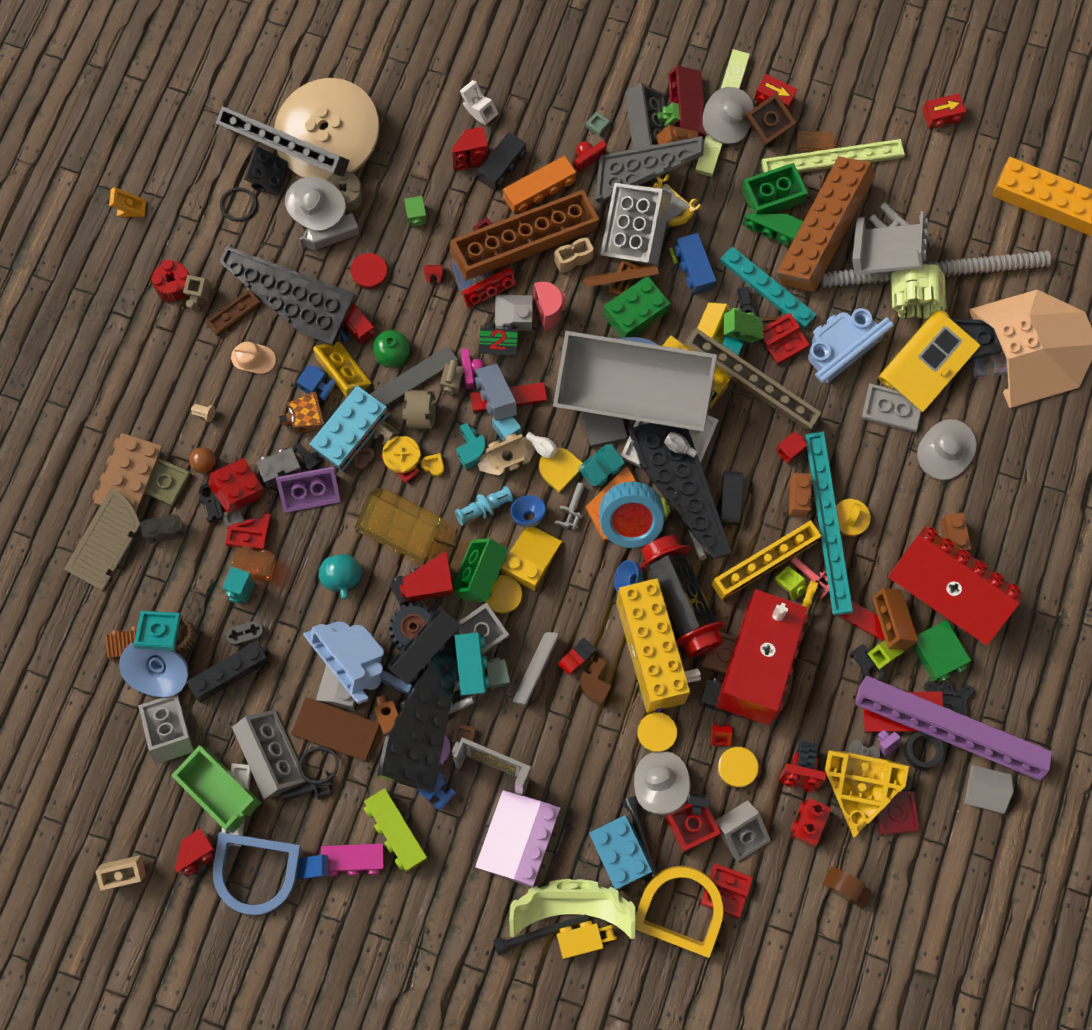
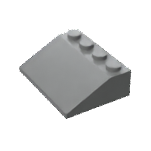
M614 183L600 255L658 266L672 193L664 189Z

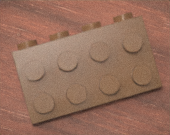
M121 433L120 437L114 441L113 448L115 450L113 455H109L107 459V470L101 474L100 488L95 490L92 500L95 506L99 508L112 487L130 502L137 514L162 446Z

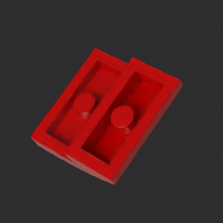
M791 313L762 328L764 336L762 340L777 365L809 348V343L800 331V327Z
M714 863L709 877L716 884L720 892L723 914L739 919L753 877ZM705 888L700 905L713 910L711 896Z

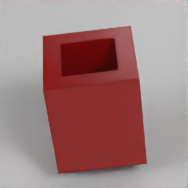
M794 431L778 444L775 451L788 465L805 451L807 447L806 440L802 435H798Z

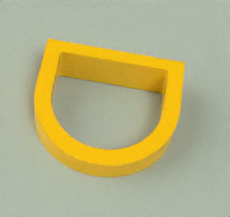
M674 866L664 869L650 880L643 892L635 914V929L710 958L723 918V904L720 892L713 880L696 868ZM678 877L690 878L699 882L709 892L713 902V916L703 942L645 920L651 899L655 891L664 882Z

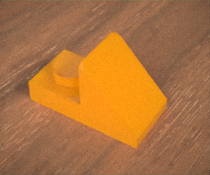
M114 187L111 189L109 206L117 209L118 217H144L146 199Z

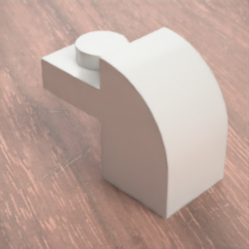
M472 80L460 90L465 101L463 103L464 107L477 121L486 125L498 115L493 101L483 96L476 81Z

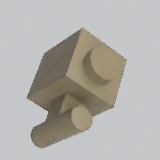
M187 275L183 293L190 297V300L186 302V306L194 312H198L200 310L199 300L208 301L212 283L205 278Z
M451 360L450 364L445 363L440 382L441 391L448 395L459 394L464 377V367L457 366L458 362L455 360Z

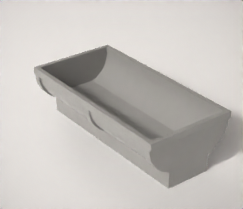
M566 331L553 407L704 432L715 382L714 374L717 355Z

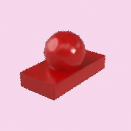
M603 140L595 146H592L587 141L578 144L576 148L578 157L574 159V169L577 173L598 160L600 155L606 154L607 144Z

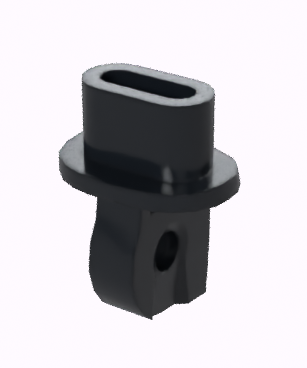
M299 443L294 446L303 458L299 465H304L308 471L320 462L315 456L316 452L308 454Z

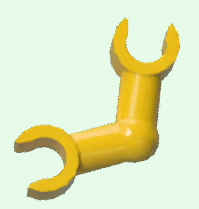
M810 581L805 598L803 599L802 605L808 607L807 612L812 604V599L818 585L814 581Z

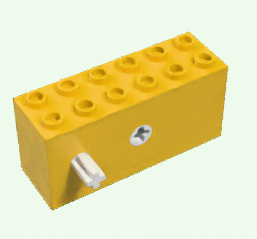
M658 578L620 587L616 604L646 712L651 713L655 712L656 709H667L685 704L690 693L688 683L701 680L700 671L694 669L684 672Z

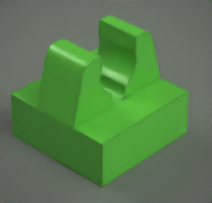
M672 102L668 107L664 106L662 108L663 112H658V120L664 122L665 127H668V125L674 126L680 120L679 104Z

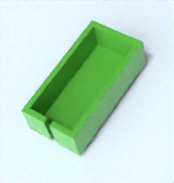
M200 745L171 775L224 830L234 833L246 820L244 818L245 815L250 816L261 804L208 749Z

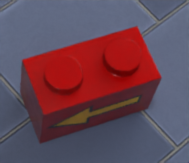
M765 74L756 90L754 100L761 104L777 93L787 110H789L798 89Z
M960 93L926 101L922 112L928 128H940L945 124H957L962 121L966 109Z

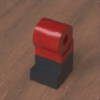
M583 637L561 659L558 665L568 675H571L595 655L596 649Z

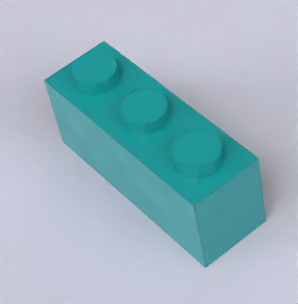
M481 632L455 635L461 695L487 692V688H490V679L485 673V668H488L487 656L483 655V648H486L485 637L481 636Z

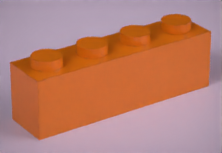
M564 155L503 189V198L514 214L523 212L528 206L541 202L546 196L554 195L559 189L572 185L576 179V171Z

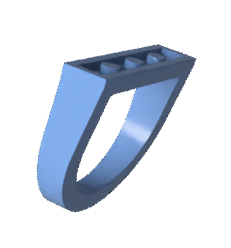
M219 832L213 864V881L217 893L229 907L244 914L260 915L277 909L288 899L294 889L302 846ZM229 844L289 853L284 884L273 899L259 905H248L238 901L229 892L224 877Z

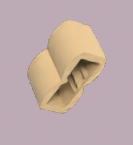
M581 238L572 245L558 248L555 251L554 262L559 272H568L576 265H584L590 262L593 258L594 248L588 238Z

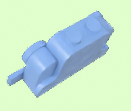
M863 308L856 309L851 316L844 312L839 313L837 316L835 314L826 321V325L823 327L820 325L813 331L814 337L811 342L812 346L808 359L818 370L815 376L822 383H829L880 342L884 334L894 324L887 317L879 324H876L870 312Z
M334 622L329 625L319 624L312 627L311 631L304 633L303 636L358 704L368 701V697L363 692V689L372 690L379 687L382 673L381 662L384 656L382 646L375 641L372 634L361 625L349 627L344 622Z

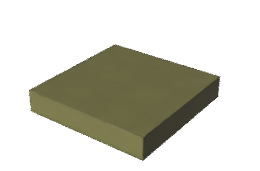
M158 458L145 495L174 507L191 473Z

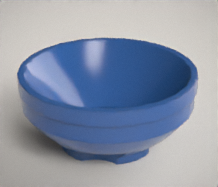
M522 496L515 500L511 506V516L514 522L522 527L535 526L545 517V504L536 496ZM527 514L535 515L532 520H525L524 517Z
M626 560L619 565L614 577V585L617 592L620 587L634 584L636 575L635 584L644 581V575L638 563Z

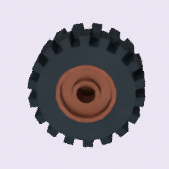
M409 603L408 607H405L404 604L401 606V610L396 609L394 611L395 615L391 616V623H389V634L393 645L395 644L396 648L401 650L432 616L433 611L430 612L427 606L422 607L420 603H417V606Z

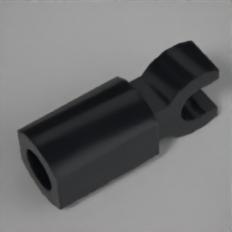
M749 287L738 288L737 295L740 308L742 309L741 312L755 313V310L751 307L752 301Z

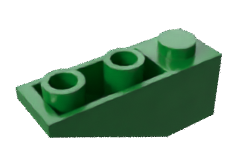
M746 214L742 225L748 230L761 233L766 238L775 239L782 245L791 246L803 221L788 214Z

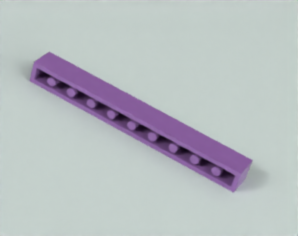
M866 676L859 686L855 702L857 706L1038 780H1041L1050 769L1052 751L1017 738L869 676Z

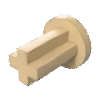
M194 404L191 408L192 415L203 417L207 422H211L215 416V406L209 405L206 407Z

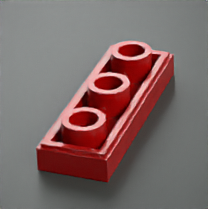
M509 267L462 290L461 293L466 307L470 308L516 285L513 271Z

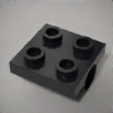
M256 146L248 164L244 180L252 183L251 187L256 191H268L277 195L288 167V161Z

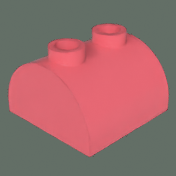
M534 283V301L544 331H547L559 323L561 311L566 310V297L564 292H560L552 283Z

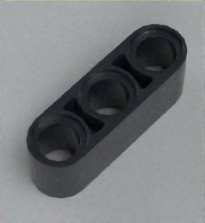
M723 472L720 507L721 524L737 526L740 524L743 472Z

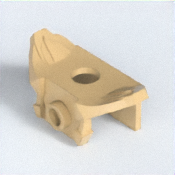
M514 433L507 436L504 442L499 443V441L490 443L488 445L489 448L486 449L477 465L480 471L501 475L504 474L506 469L512 471L519 468L521 463L522 465L529 463L535 448L532 442L522 438V434L517 436ZM505 450L513 453V458L510 461H505L502 458V453Z

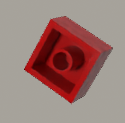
M245 458L210 473L208 484L227 514L262 497L264 488Z
M687 803L675 813L664 816L682 853L721 834L708 807L702 806L701 816L692 814L693 805Z

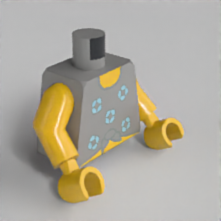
M666 174L663 180L661 175L657 177L658 181H655L652 188L664 189L672 193L665 228L686 224L694 215V211L702 209V204L695 208L694 204L698 201L697 199H692L688 203L666 183L663 185L662 183L669 179V174Z

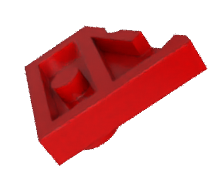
M265 514L264 517L255 520L248 519L243 523L229 525L225 545L264 551L271 515Z

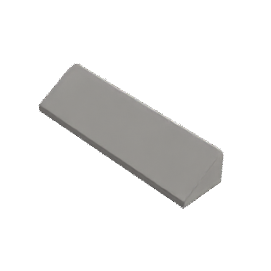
M546 632L543 635L512 700L513 703L524 708L527 706L558 641L559 635L557 633Z

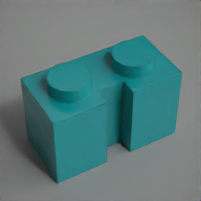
M610 444L605 445L578 467V470L590 486L599 487L607 481L606 478L610 473L614 475L622 469L620 466L625 462L613 445Z
M231 566L222 589L226 592L229 601L235 604H240V602L246 604L255 582L250 573Z

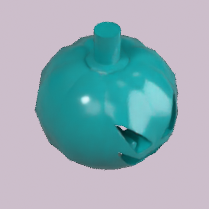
M348 554L331 556L326 558L320 566L319 580L327 590L340 592L342 600L348 599V590L358 585L362 575L361 564L357 559Z

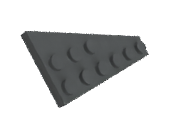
M703 137L600 155L595 200L597 203H601L611 198L614 183L638 186L702 157L704 153Z

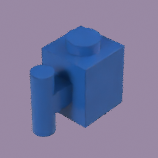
M310 364L297 380L298 389L307 394L315 391L317 394L320 391L321 393L318 398L321 401H325L337 383L330 379L325 384L326 376L324 370L318 366L313 367Z
M440 771L437 774L433 793L416 789L428 802L437 797L439 801L434 806L439 811L456 794L452 788L446 793L442 791L446 786L444 781L446 777Z

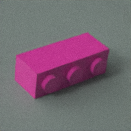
M383 844L321 846V855H328V876H339V872H347V875L354 876L359 875L360 871H368V875L380 874V871L385 870Z

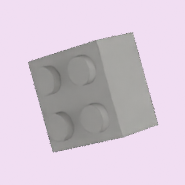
M487 602L459 621L461 624L459 627L460 634L481 632V636L485 637L486 648H483V655L510 637Z

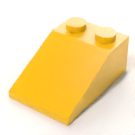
M534 526L526 527L510 550L506 561L502 564L501 574L510 576L518 583L535 591L562 541Z

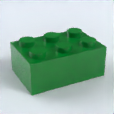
M794 163L744 179L741 189L752 214H775L804 204L808 194Z
M647 276L605 304L602 315L621 338L633 337L667 314L670 303Z
M491 538L471 540L452 584L453 594L466 602H487L492 595L493 585L499 578L501 566L507 559L506 554L509 549Z

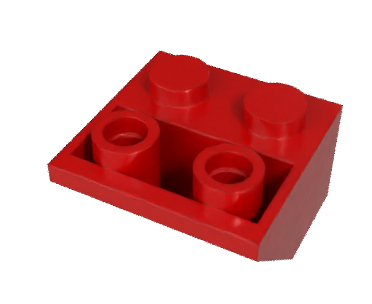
M483 127L465 130L451 149L453 170H464L472 166L480 167L488 158V144Z
M200 828L182 839L175 866L177 873L183 876H191L199 870L198 867L202 864L208 865L214 861L216 846L207 832Z

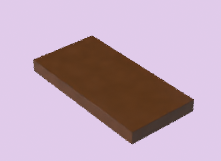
M305 697L291 735L366 762L380 723Z

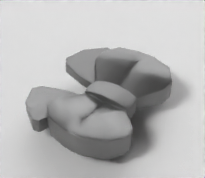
M858 739L853 740L848 748L850 753L875 758L880 756V749L877 746L873 745L867 748Z

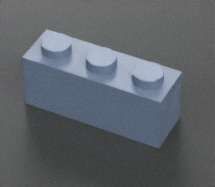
M498 364L476 369L474 382L476 388L481 390L482 401L487 402L486 408L489 415L492 414L495 421L517 415L516 401Z

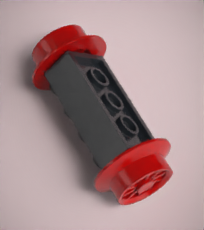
M669 535L657 539L641 549L645 561L640 566V569L642 571L651 570L653 579L658 578L662 596L667 605V612L672 616L675 630L680 635V638L676 640L677 647H683L687 658H692L707 653L724 643L719 631L725 624L724 622H716L686 555L691 550L690 546L680 545L676 535Z

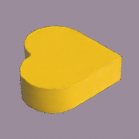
M441 453L426 456L421 460L422 469L430 472L434 477H440L444 473Z

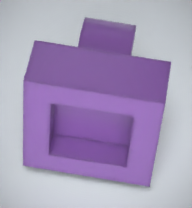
M883 730L878 734L880 752L885 757L900 746V736L896 732L889 736Z

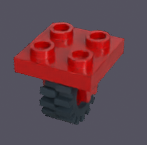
M800 741L797 753H794L791 764H786L780 773V783H784V786L791 788L795 786L802 787L803 790L808 792L819 790L826 780L827 772L817 770V744Z

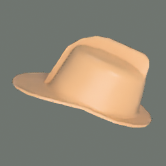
M252 342L240 343L234 348L231 355L232 363L236 368L258 374L269 372L276 363L275 354L270 348Z

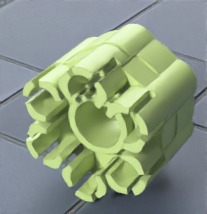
M923 264V269L900 270L891 273L892 309L898 312L900 318H905L906 306L907 318L914 317L915 310L916 317L922 318L921 307H923V319L930 317L936 310L940 311L941 307L942 310H946L945 274L938 265Z

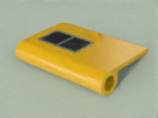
M936 310L878 376L885 386L891 389L895 388L921 412L929 406L980 346V344L955 324L944 310Z

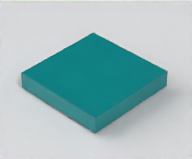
M141 611L134 648L175 651L182 617L181 613Z

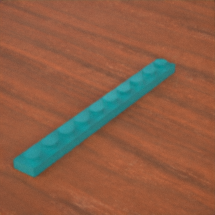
M824 431L805 434L810 470L813 476L812 482L833 616L851 614L853 609Z

